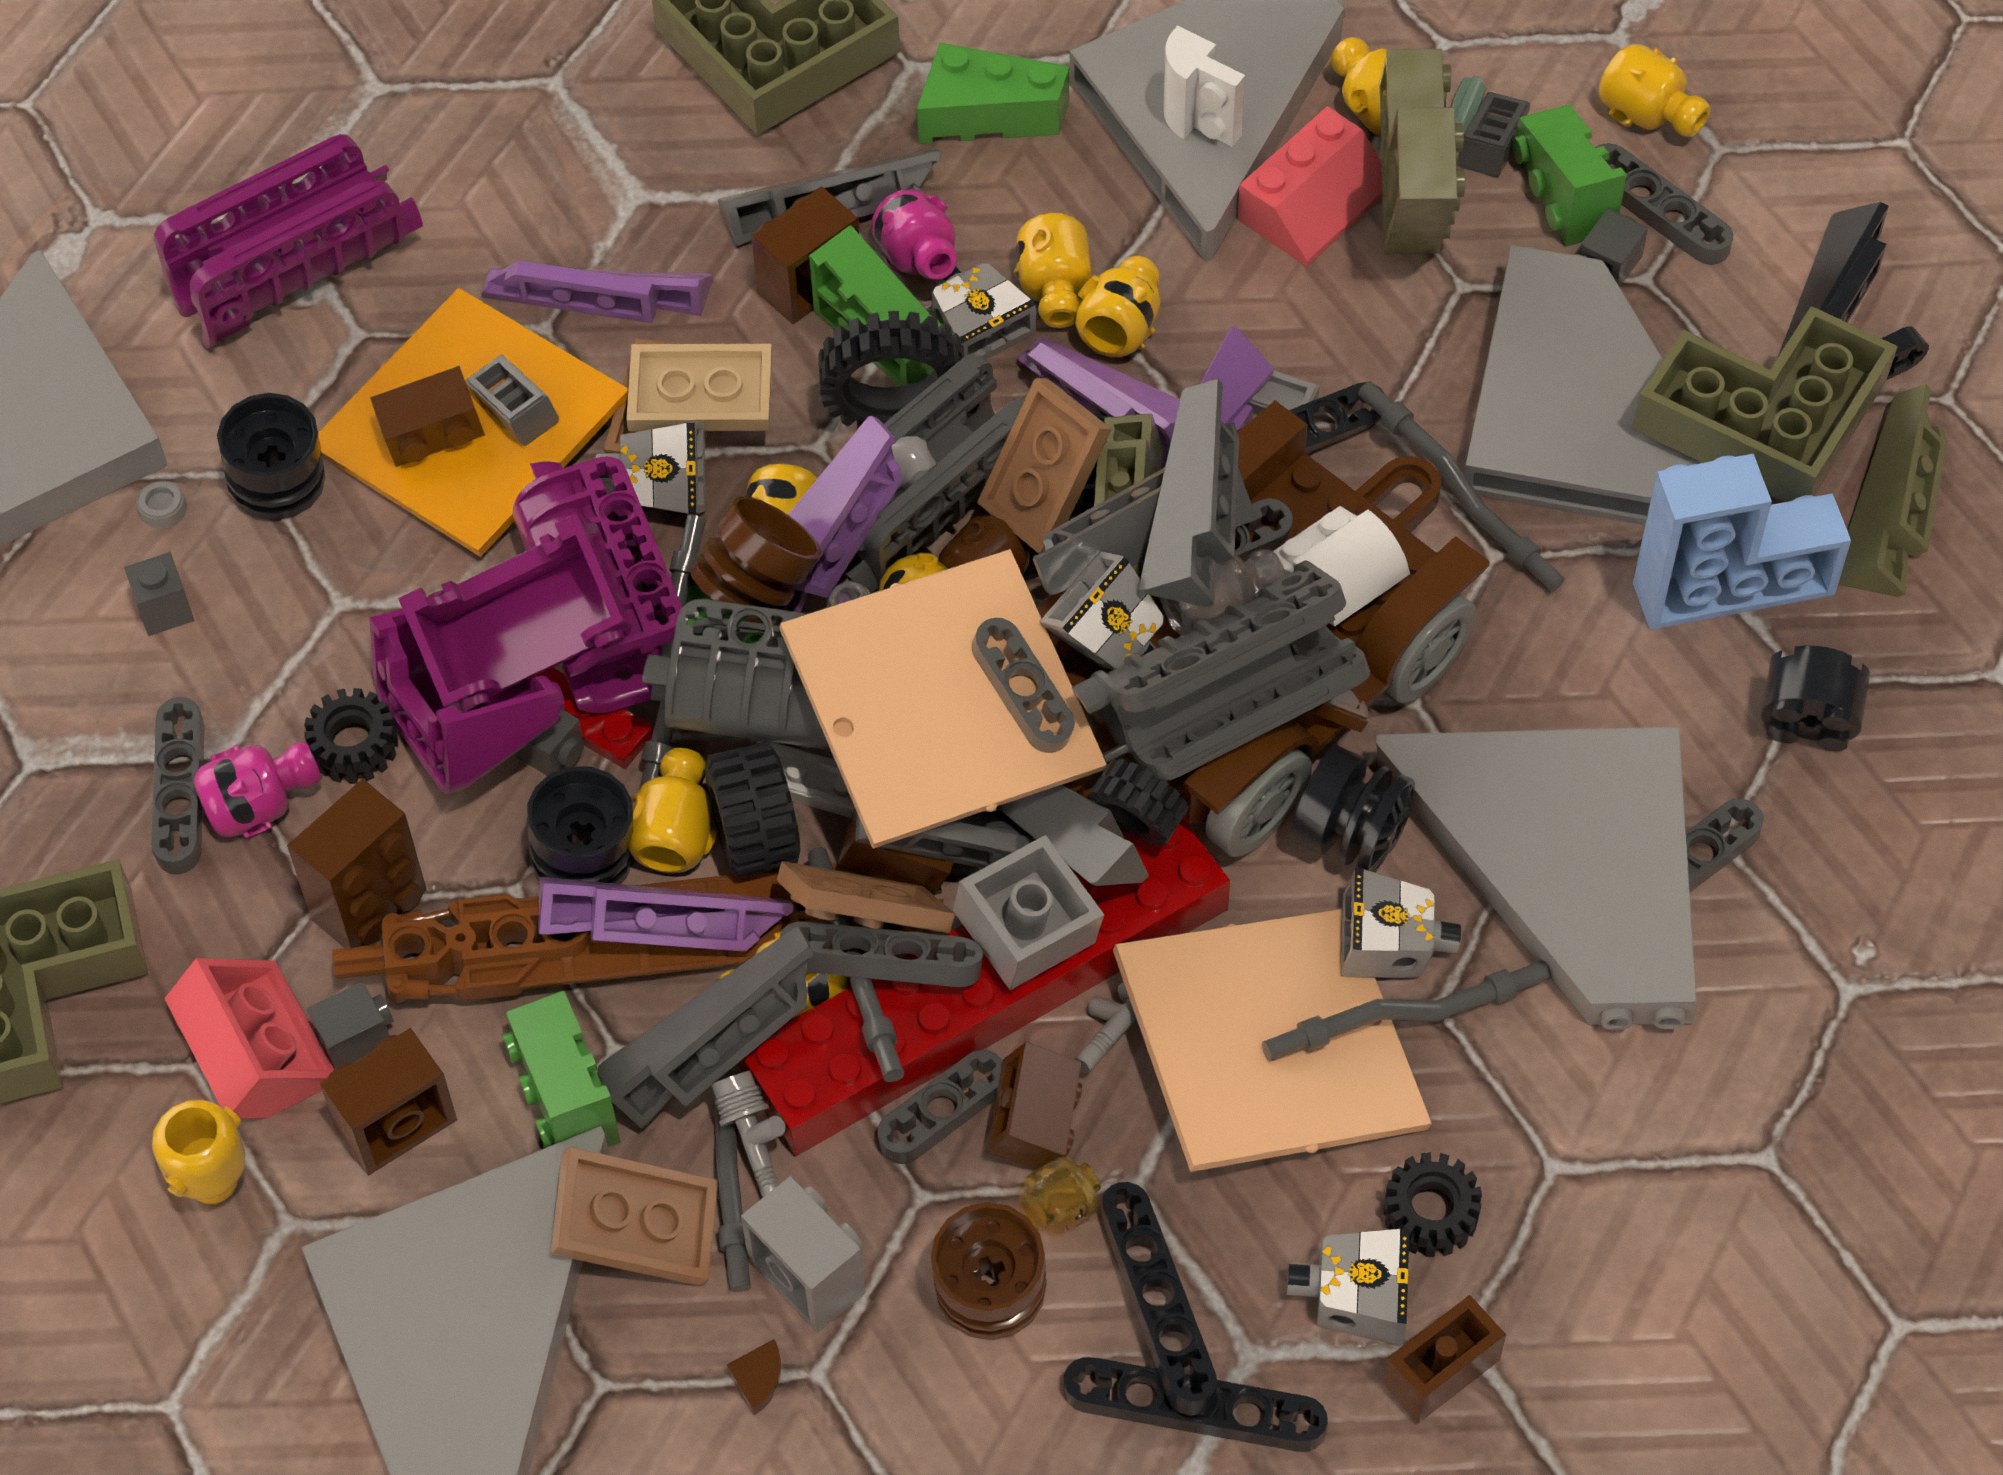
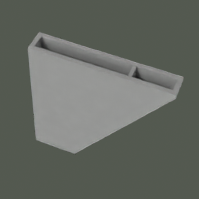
M1185 0L1070 51V82L1205 261L1214 257L1238 215L1239 184L1274 154L1331 57L1332 51L1341 40L1345 7L1342 0ZM1177 25L1215 43V60L1245 75L1242 136L1233 147L1217 139L1208 138L1195 128L1185 139H1182L1169 128L1165 121L1163 110L1165 47L1169 35Z
M1511 245L1464 475L1479 496L1646 525L1657 471L1666 470L1674 465L1683 464L1689 466L1702 462L1632 429L1640 394L1662 363L1663 358L1603 260L1587 258L1582 255L1545 251L1535 247Z
M41 250L31 254L0 298V546L168 466L159 437Z
M1679 727L1376 734L1377 767L1385 766L1391 769V784L1401 774L1414 780L1415 788L1410 804L1412 810L1537 962L1544 961L1547 964L1551 979L1589 1025H1602L1606 1029L1621 1030L1632 1026V1024H1654L1658 1028L1674 1029L1683 1026L1685 1023H1694L1697 1000Z
M601 1126L301 1247L390 1475H529L583 1265L581 1260L550 1254L562 1153L569 1146L609 1155L606 1137Z

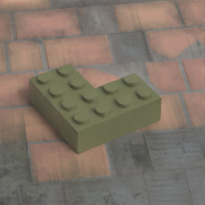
M652 0L656 30L756 135L761 134L900 52L898 15L883 0H782L775 5L770 0Z
M1442 49L1386 50L1379 78L1384 254L1439 253L1443 239L1450 238L1451 225L1455 224V211H1459L1460 197H1464L1465 194L1464 168L1456 169L1459 152L1463 151V123H1455L1454 107H1446L1447 92L1451 90L1450 64H1443Z
M1812 306L1770 370L1683 330L1640 394L1632 429L1702 463L1714 461L1722 456L1730 455L1737 457L1754 454L1769 495L1783 502L1793 501L1804 495L1815 496L1885 384L1898 346Z
M119 859L0 889V1104L63 1088L48 999L148 974L132 889Z

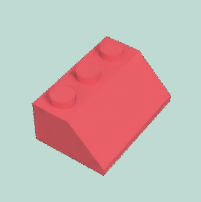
M1326 106L1239 184L1237 220L1307 267L1382 198L1381 159L1360 127Z
M196 958L164 998L219 1105L223 1109L227 1106L239 1118H269L321 1092L320 1083L328 1079L331 1072L335 1070L275 960Z

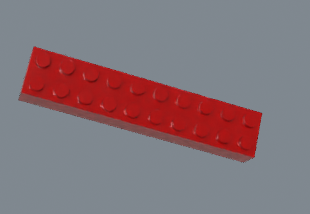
M1182 819L1166 845L1163 844V846H1157L1154 843L1152 845L1147 844L1141 837L1137 840L1130 836V832H1126L1123 834L1124 838L1134 844L1149 874L1143 883L1093 885L1070 868L1104 914L1096 942L1011 990H1009L984 953L979 980L966 987L871 979L885 1017L890 1018L898 1041L895 1048L904 1070V1075L900 1080L895 1082L885 1081L875 1053L867 1048L862 1033V1027L865 1023L852 986L785 1023L739 1062L741 1073L751 1071L756 1086H759V1091H761L762 1100L765 1104L769 1105L770 1109L765 1111L767 1117L778 1116L784 1121L786 1128L781 1138L793 1156L796 1157L942 1074L968 1054L984 1050L1117 974L1120 970L1113 953L1116 944L1188 933L1228 910L1230 879L1184 819ZM963 924L951 930L950 933L944 934L945 936L963 937L974 941ZM908 954L907 956L901 959L915 960L919 957L916 955Z

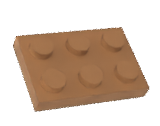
M1035 378L977 503L991 515L1004 520L1013 533L1041 554L1046 551L1043 539L1047 532L1069 520L1112 429L1048 378Z
M781 861L777 881L791 894L790 898L793 901L801 903L806 908L805 913L810 916L824 920H835L836 914L853 916L854 922L870 928L881 929L884 926V922L901 925V929L905 932L931 934L932 930L945 933L951 932L955 913L923 886Z
M569 1146L562 1153L550 1254L701 1286L709 1280L718 1180Z

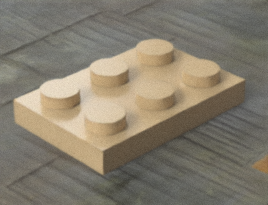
M631 344L627 404L628 431H645L694 421H704L705 431H770L772 344Z

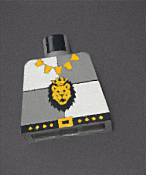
M981 263L964 273L956 265L948 277L934 280L938 286L931 292L932 315L941 324L946 323L952 328V334L957 333L959 335L961 345L964 346L965 356L975 352L986 360L1036 334L1035 303L990 264Z
M694 421L623 434L620 437V453H598L596 455V458L605 456L615 457L624 464L641 506L688 514L706 511L704 421ZM608 474L599 477L603 482H612Z
M1100 551L1039 622L1094 664L1115 670L1124 665L1126 656L1132 653L1143 656L1156 649L1149 639L1163 624V615L1152 597L1139 589L1140 578L1129 561L1124 556Z
M1354 869L1343 894L1341 976L1416 978L1423 974L1433 951L1457 953L1461 940V925L1434 920V894L1430 889L1368 870Z
M1409 1229L1334 1234L1323 1237L1320 1265L1288 1263L1287 1295L1318 1297L1317 1325L1322 1328L1394 1345H1403L1407 1324Z

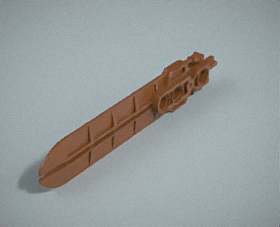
M831 863L835 871L874 877L838 863ZM779 869L740 878L732 874L635 885L777 898L792 902L793 912L788 916H783L760 936V940L747 951L597 941L591 939V931L539 934V896L515 899L506 894L461 899L449 903L446 909L422 914L421 910L402 915L396 913L387 914L381 924L383 944L333 950L332 958L335 980L386 974L389 997L397 1003L404 1002L407 999L429 1000L430 995H457L459 1000L469 1001L519 995L524 989L739 965L755 956L758 948L763 943L776 939L774 933L782 931L789 924L795 922L831 923L830 920L819 919L806 914V908L801 903L793 901L790 898L791 894L777 881ZM941 886L935 894L942 893ZM850 916L853 926L870 928L854 922V917ZM450 918L455 926L448 929L438 921ZM884 922V926L881 928L903 931L901 925ZM561 936L574 937L573 939L565 942L556 940L558 937ZM513 941L522 942V944L517 947L505 946L507 943ZM410 953L420 954L418 957L412 959L402 958L406 954ZM454 973L460 975L455 985H444Z

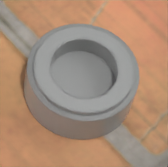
M156 481L148 484L140 491L136 500L142 521L149 527L156 529H165L178 524L184 518L187 511V503L181 488L170 481Z

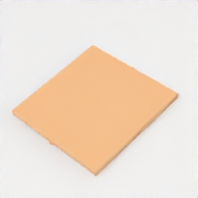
M1011 549L903 584L894 583L888 589L780 623L779 629L873 849L985 810L993 812L997 806L1103 771L1107 766L1080 703L1072 690V685L1046 628L1039 622L1041 616ZM991 618H1003L1009 620L1018 628L1072 712L1075 721L1074 729L1069 742L1060 751L1053 753L1041 752L1028 742L975 659L972 644L978 627L984 621ZM991 635L987 647L989 649L991 647H998L1004 655L1003 651L1007 641L1005 639L996 641ZM1006 657L1003 667L1000 669L1002 671L1010 664ZM1018 674L1009 679L1011 689L1018 695L1029 696L1037 691L1035 681L1028 675ZM1042 700L1037 706L1040 713L1046 700ZM1041 713L1043 720L1039 729L1042 732L1051 730L1054 735H1057L1060 724L1058 722L1048 723Z
M1342 909L1242 925L1229 924L1222 928L1115 945L1113 953L1190 1172L1306 1151L1308 1153H1315L1318 1149L1425 1131L1430 1128L1432 1124L1392 1020H1378L1332 1037L1328 1045L1310 1052L1303 1048L1271 1061L1266 1058L1263 1052V1041L1297 1029V1023L1317 1015L1324 1019L1372 1000L1383 999L1375 977L1341 976Z

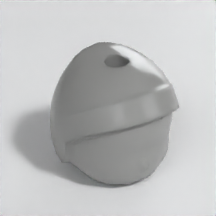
M917 436L901 437L892 445L894 460L901 468L903 479L898 488L908 489L936 465V461L927 448L926 441Z

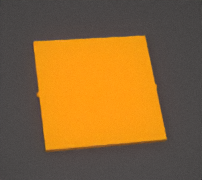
M457 288L387 362L381 364L380 369L318 432L322 458L481 557L514 522V502L519 493L535 480L530 464L550 461L561 463L562 468H564L628 400V388L464 290ZM502 354L548 396L559 416V421L554 426L524 446L506 430L468 388L485 435L473 439L467 444L454 446L428 455L420 461L409 462L396 467L384 440L370 397L460 366L466 381ZM506 376L488 390H492L494 387H496L498 384L503 382L508 377Z

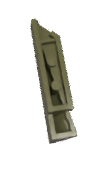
M1926 383L1898 393L1893 397L1848 529L1851 543L1838 583L1839 585L1894 597L1905 595L1908 554L1913 557L1928 552L1948 441L1943 426H1931L1927 409L1932 392Z
M1152 413L1105 418L1104 423L1112 430L1097 459L1094 506L1161 470L1163 448ZM1144 562L1132 566L1140 579Z

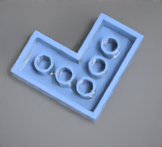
M1754 454L1737 457L1730 455L1722 456L1710 462L1689 466L1679 464L1671 466L1666 470L1657 471L1633 585L1649 630L1835 595L1851 539L1833 493L1815 497L1804 495L1793 501L1771 505L1772 501Z

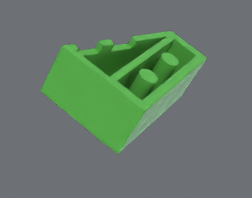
M939 43L917 107L918 144L933 143L932 137L960 136L961 141H974L976 134L1002 133L1003 139L1059 135L1069 105V66Z
M1570 104L1519 117L1517 135L1512 139L1514 157L1517 163L1524 164L1529 174L1531 191L1535 197L1541 198L1545 206L1548 225L1552 231H1558L1565 247L1583 242L1607 208L1620 214L1627 177L1622 168L1612 170L1605 160L1609 159V152L1604 146L1594 148L1588 139L1592 138V131Z
M851 225L809 255L814 313L832 329L835 330L842 326L849 330V321L857 317L866 325L868 324V314L877 312L880 321L889 320L888 311H899L900 320H906L909 312L919 313L920 323L928 316H931ZM884 359L872 362L899 386L916 383L928 377L934 371L928 364L910 359Z
M561 991L506 1011L510 1031L501 1035L511 1062L514 1063L521 1060L526 1074L519 1076L518 1079L528 1106L538 1103L543 1115L542 1118L535 1120L544 1147L547 1148L599 1126L604 1131L608 1147L621 1143L610 1093L606 1085L602 1086L596 1072L598 1069L592 1053L589 1054L582 1030L565 992Z

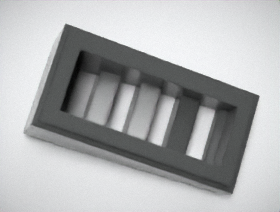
M1488 92L1464 133L1463 151L1459 152L1458 165L1461 168L1490 176H1500L1512 152V139L1517 135L1519 117L1528 115L1530 103ZM1494 114L1506 116V117H1509V118L1497 116V115H1494Z
M502 354L465 381L471 392L506 430L524 446L528 445L559 421V416L548 396ZM506 376L508 377L503 382L494 387L492 390H488Z

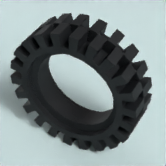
M888 311L889 320L880 321L877 312L868 314V324L866 325L857 317L849 321V330L839 326L834 330V338L827 337L823 342L824 349H820L818 355L820 395L824 408L828 407L829 414L833 418L840 416L841 423L848 427L857 421V430L869 416L878 418L883 424L886 423L965 357L961 338L957 333L952 334V328L944 323L938 327L937 318L928 316L920 323L919 313L909 312L906 320H900L899 311ZM884 359L916 360L928 364L934 369L928 377L916 383L900 387L870 386L860 383L851 377L852 373L857 369Z

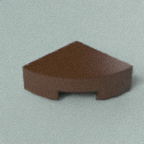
M1351 689L1317 706L1315 715L1358 732L1363 731L1369 720L1365 702L1362 700L1360 703Z
M775 1339L727 1364L728 1373L753 1415L760 1412L770 1403L780 1380L782 1364Z

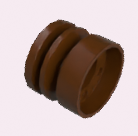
M739 496L734 499L716 527L719 537L710 538L702 549L703 553L698 555L690 567V572L700 589L714 601L785 610L784 605H788L795 594L792 585L802 584L822 551L812 534L791 516L762 500L748 496ZM755 618L745 619L749 622L762 623L760 620Z
M984 1202L966 1206L946 1219L934 1238L931 1264L939 1309L950 1324L970 1337L987 1340L1013 1336L1031 1324L1043 1306L1047 1280L1045 1252L1041 1235L1029 1218L1009 1205ZM990 1274L994 1280H999V1284L990 1287L989 1283L986 1280H982L981 1277Z

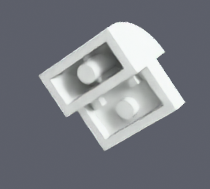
M1177 25L1169 35L1165 47L1163 108L1165 121L1169 128L1182 139H1185L1195 128L1208 138L1217 139L1233 147L1242 136L1245 75L1215 60V43Z
M1339 506L1265 556L1268 571L1278 578L1294 572L1296 564L1307 560L1339 581L1346 599V606L1341 612L1334 615L1335 621L1330 623L1333 626L1338 625L1410 575L1406 557L1398 541L1388 527L1368 509L1359 516H1356Z

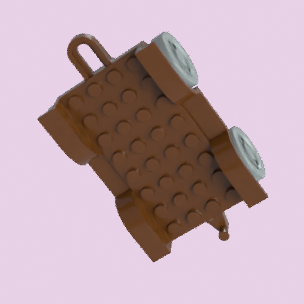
M1274 400L1237 432L1239 437L1238 468L1251 504L1262 499L1272 498L1283 502L1289 507L1293 523L1286 541L1295 537L1339 506L1356 516H1359L1368 509L1388 527L1406 557L1410 575L1338 625L1333 626L1329 623L1326 626L1340 640L1349 638L1354 641L1355 646L1365 654L1370 669V676L1366 681L1351 689L1360 703L1363 700L1368 707L1383 692H1386L1399 703L1411 702L1426 693L1444 676L1467 644L1476 623L1477 611L1475 605L1460 593L1489 567L1490 561L1456 536L1440 551L1435 552L1411 533L1436 508L1439 502L1441 478L1432 464L1424 459L1412 456L1395 458L1385 464L1355 491L1305 453L1308 424ZM1402 483L1417 485L1421 489L1422 494L1396 518H1390L1376 507L1398 485ZM1263 516L1257 529L1269 526L1272 531H1276L1279 521L1270 522L1266 516ZM1254 530L1249 532L1250 542H1252ZM1235 537V550H1237L1240 544ZM1277 548L1215 574L1214 605L1203 607L1150 595L1163 615V624L1149 639L1151 643L1158 648V641L1166 636L1176 639L1190 632L1194 622L1200 619L1210 622L1224 615L1226 606L1234 602L1244 605L1254 600V593L1275 583L1279 579L1268 571L1265 556ZM1065 591L1054 595L1050 594L1036 606L1041 619ZM1046 628L1072 687L1089 679L1091 674L1099 670L1104 671L1106 674L1113 671L1094 664ZM1078 699L1102 754L1117 747L1118 745L1110 734L1100 711L1097 710L1089 714ZM1315 707L1180 777L1166 781L1169 783L1167 787L1176 789L1180 793L1179 797L1187 802L1186 806L1189 808L1183 819L1188 824L1206 822V836L1209 840L1231 857L1243 856L1263 844L1283 824L1306 789L1311 776L1312 764L1310 758L1296 747H1299L1312 758L1340 733L1345 726L1315 715ZM1126 756L1119 758L1125 759L1128 764L1131 763ZM1103 771L1062 785L1088 798L1090 796L1088 794Z

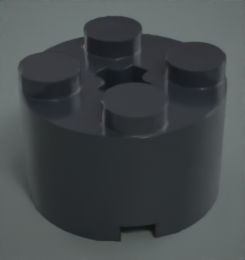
M1795 646L1794 655L1782 658V650L1776 652L1770 660L1761 712L1763 722L1769 727L1768 736L1781 743H1793L1797 741L1798 737L1818 741L1817 743L1821 748L1828 751H1843L1847 749L1848 741L1858 736L1862 729L1870 679L1868 667L1862 664V668L1859 670L1851 665V655L1837 649L1822 646Z

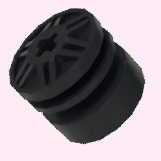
M264 393L249 396L234 404L220 421L217 440L228 493L238 508L255 518L268 520L294 517L310 508L322 494L326 476L316 420L305 404L288 395Z
M1334 745L1322 757L1306 786L1294 817L1291 838L1305 847L1324 854L1330 850L1340 837L1342 840L1339 861L1348 866L1358 856L1357 868L1376 873L1387 855L1395 848L1403 833L1409 817V807L1414 794L1415 782L1413 779L1401 774L1391 784L1392 771L1382 766L1365 783L1366 758L1338 745Z
M575 766L553 772L535 786L527 803L530 866L537 880L539 881V877L621 884L627 878L634 863V858L628 849L633 833V801L625 785L609 772L591 766Z

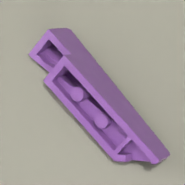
M519 260L506 268L489 269L481 294L483 298L653 323L657 309L702 316L713 277L709 273L580 270Z
M1231 326L1201 383L1217 378L1221 381L1223 386L1221 420L1223 423H1234L1236 430L1251 421L1253 407L1247 404L1271 378L1274 367L1237 327ZM1167 447L1163 450L1161 469L1166 466L1169 452Z
M1038 338L1016 359L1021 366L1038 378H1048L1091 413L1102 414L1108 417L1152 413L1162 445L1168 449L1170 448L1180 399L1047 338Z
M869 416L788 514L812 534L819 543L822 553L802 584L792 585L795 594L789 604L784 605L785 611L800 613L809 593L826 598L829 596L867 537L869 530L878 520L876 515L887 506L903 481L901 468L893 456L892 445L896 443L895 437L876 417Z
M539 877L538 933L546 935L591 931V939L597 941L747 951L760 940V936L783 916H788L793 912V903L786 899Z

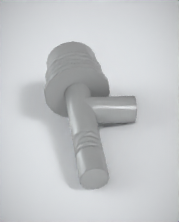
M1124 981L1119 984L1117 989L1123 1004L1098 995L1094 996L1089 1003V1013L1107 1020V1022L1095 1037L1090 1040L1089 1044L1074 1058V1060L1081 1062L1080 1070L1084 1073H1090L1105 1056L1106 1052L1112 1048L1137 1020Z
M746 1071L722 1079L711 1086L716 1097L715 1105H717V1110H719L718 1114L721 1115L720 1127L736 1123L763 1198L780 1184L777 1182L778 1178L775 1177V1169L772 1167L773 1163L765 1143L782 1136L786 1127L784 1121L778 1116L770 1117L758 1123L756 1115L770 1108L762 1100L761 1091H759V1086H756L751 1071Z

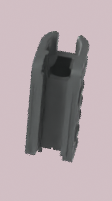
M975 352L963 357L883 424L895 437V440L905 436H917L925 440L931 456L936 461V465L908 489L898 488L887 506L876 515L878 520L873 524L867 537L844 571L854 588L856 598L869 595L873 591H879L880 580L887 568L897 560L913 555L921 546L929 547L934 544L939 538V531L947 524L955 525L965 516V509L970 504L977 503L1026 396L1018 401L1014 398L995 414L991 405V392L997 388V380L993 378L992 365Z
M1304 560L1295 565L1294 572L1282 576L1275 583L1254 593V600L1244 605L1234 602L1226 606L1224 615L1210 622L1200 619L1192 624L1190 632L1176 639L1166 636L1158 641V648L1143 656L1132 653L1125 657L1123 666L1107 674L1099 670L1091 674L1089 679L1073 686L1074 694L1089 714L1097 710L1100 711L1110 734L1118 745L1102 754L1106 764H1109L1112 759L1117 760L1126 756L1130 762L1138 764L1141 770L1145 771L1148 769L1154 773L1153 776L1158 780L1161 778L1165 781L1172 780L1366 681L1370 676V669L1363 651L1357 648L1354 641L1349 638L1340 640L1326 626L1335 621L1334 615L1341 612L1346 606V599L1339 581L1311 562Z
M695 599L686 603L677 617L671 657L648 654L642 679L643 684L652 685L650 699L665 702L664 715L666 727L831 750L781 634L780 626L772 624V621H780L782 623L807 614L707 599ZM699 611H706L708 618L696 620L691 625L687 624L688 619H696L698 617ZM723 614H730V619L723 618ZM747 618H755L760 620L762 623L747 622L743 620ZM753 635L763 636L754 644L744 643Z

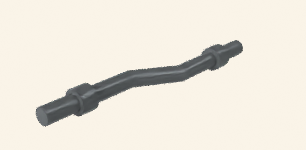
M1371 381L1365 383L1359 390L1358 395L1381 416L1380 422L1394 435L1401 434L1436 466L1470 517L1508 551L1507 557L1521 570L1528 569L1549 590L1555 591L1564 582L1565 577L1540 555L1541 549L1527 536L1521 538L1484 504L1451 454L1413 420L1414 414L1400 401L1393 402Z
M697 515L687 516L680 548L673 552L669 571L673 573L671 581L682 607L686 604L692 581L690 567L698 557L706 519ZM664 613L661 625L669 623V619L665 618ZM673 641L661 645L662 656L671 657ZM660 702L652 739L645 742L641 761L645 763L639 789L645 782L661 777L660 761L669 750L674 749V747L670 746L674 728L666 727L665 702Z
M817 847L808 853V860L811 866L833 870L825 848ZM836 914L835 920H830L831 924L853 926L850 916ZM846 949L843 951L852 955L863 954L861 949ZM848 976L865 1023L862 1027V1033L867 1048L875 1053L884 1080L887 1082L898 1081L903 1077L904 1070L895 1048L898 1040L893 1023L890 1018L885 1017L871 978Z
M1539 961L1510 973L1504 969L1485 976L1483 983L1438 1000L1375 999L1324 1019L1317 1015L1297 1023V1029L1263 1041V1052L1266 1058L1271 1061L1303 1048L1310 1052L1329 1044L1330 1038L1378 1020L1440 1021L1491 1001L1497 1005L1515 998L1517 991L1549 980L1550 970L1544 961Z
M731 1069L716 1082L732 1076ZM715 1105L717 1174L723 1225L718 1228L720 1250L726 1252L730 1291L741 1292L749 1290L751 1283L741 1220L743 1211L737 1164V1125L734 1123L720 1127L721 1115L718 1114L719 1110H717V1105Z

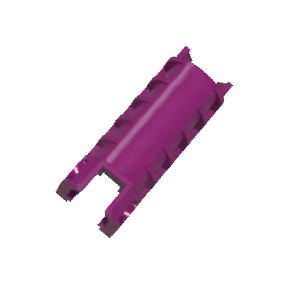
M339 134L196 203L160 223L154 233V241L168 290L179 313L183 317L199 313L203 329L202 340L206 349L215 346L217 341L248 326V319L252 318L254 313L270 305L276 306L282 303L285 297L301 289L308 290L312 288L315 282L331 274L338 275L342 273L345 267L361 259L367 260L373 257L375 252L392 243L397 245L403 242L405 235L423 227L421 215L414 199L410 197L399 202L396 193L388 183L384 182L387 180V173L389 172L387 165L369 172L364 163L363 154L350 136ZM307 174L302 180L292 184L295 179ZM226 214L223 219L211 224L212 220Z
M608 456L598 457L566 468H562L561 463L543 461L531 463L535 480L519 493L513 505V518L525 550L527 551L540 545L539 537L546 534L557 538L559 533L554 523L576 512L597 524L604 540L631 626L623 633L625 640L622 643L602 651H598L595 647L562 663L578 709L592 713H604L650 700L652 685L642 683L648 654L662 656L661 645L674 640L677 617L682 609V605L626 467L620 460ZM607 474L612 479L614 492L608 494L606 493L603 481L599 479L600 476ZM632 555L641 557V561L635 564ZM642 582L645 592L635 589L636 585ZM664 613L665 618L669 619V623L660 625ZM624 675H631V676H632L631 678H629V679H627V680H620V679H619L620 677H622V676H624Z

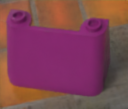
M576 512L554 523L559 533L557 538L549 534L539 537L540 545L459 584L448 581L441 585L443 590L434 592L427 597L424 589L418 588L398 598L444 707L447 708L455 705L457 709H462L464 713L489 706L491 704L490 697L590 649L596 647L598 651L606 650L625 640L623 633L631 626L610 558L597 524Z
M403 609L369 617L373 678L379 701L384 700L387 703L396 728L445 795L469 788L558 722L559 711H563L565 707L563 693L560 686L556 682L551 683L545 675L533 677L530 684L525 680L490 697L491 704L489 706L464 713L462 709H457L455 705L447 708L444 707Z

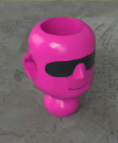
M914 189L899 190L888 195L878 205L872 218L871 231L877 246L885 254V260L891 264L890 269L897 273L904 272L910 275H922L930 280H941L953 272L957 264V253L954 247L956 234L950 218L945 214L948 205L936 195L932 194L929 196Z
M299 742L292 744L283 755L273 759L267 749L260 745H250L240 749L239 745L236 744L226 751L211 755L212 761L205 763L196 771L194 785L209 822L218 835L231 838L244 834L245 838H249L272 828L271 822L285 814L289 807L287 791L297 787L304 789L314 787L320 782L322 775L308 743Z

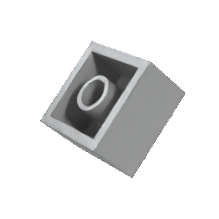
M1046 835L960 880L953 906L954 913L974 941L982 948V952L1009 990L1094 944L1104 917L1103 912Z
M789 1176L741 1215L747 1256L750 1263L818 1333L866 1293L863 1272L866 1270V1267L862 1261L861 1253L863 1243L848 1224L842 1222L838 1226L826 1213L828 1207L817 1191L810 1186L803 1189Z

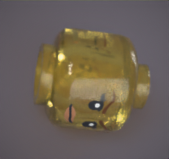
M1059 1157L1035 1170L1025 1178L1023 1184L1024 1193L1020 1195L1019 1199L1026 1216L1039 1232L1047 1229L1052 1234L1063 1235L1096 1214L1098 1209L1096 1192L1101 1190V1184L1093 1169L1086 1162L1078 1165L1069 1157Z

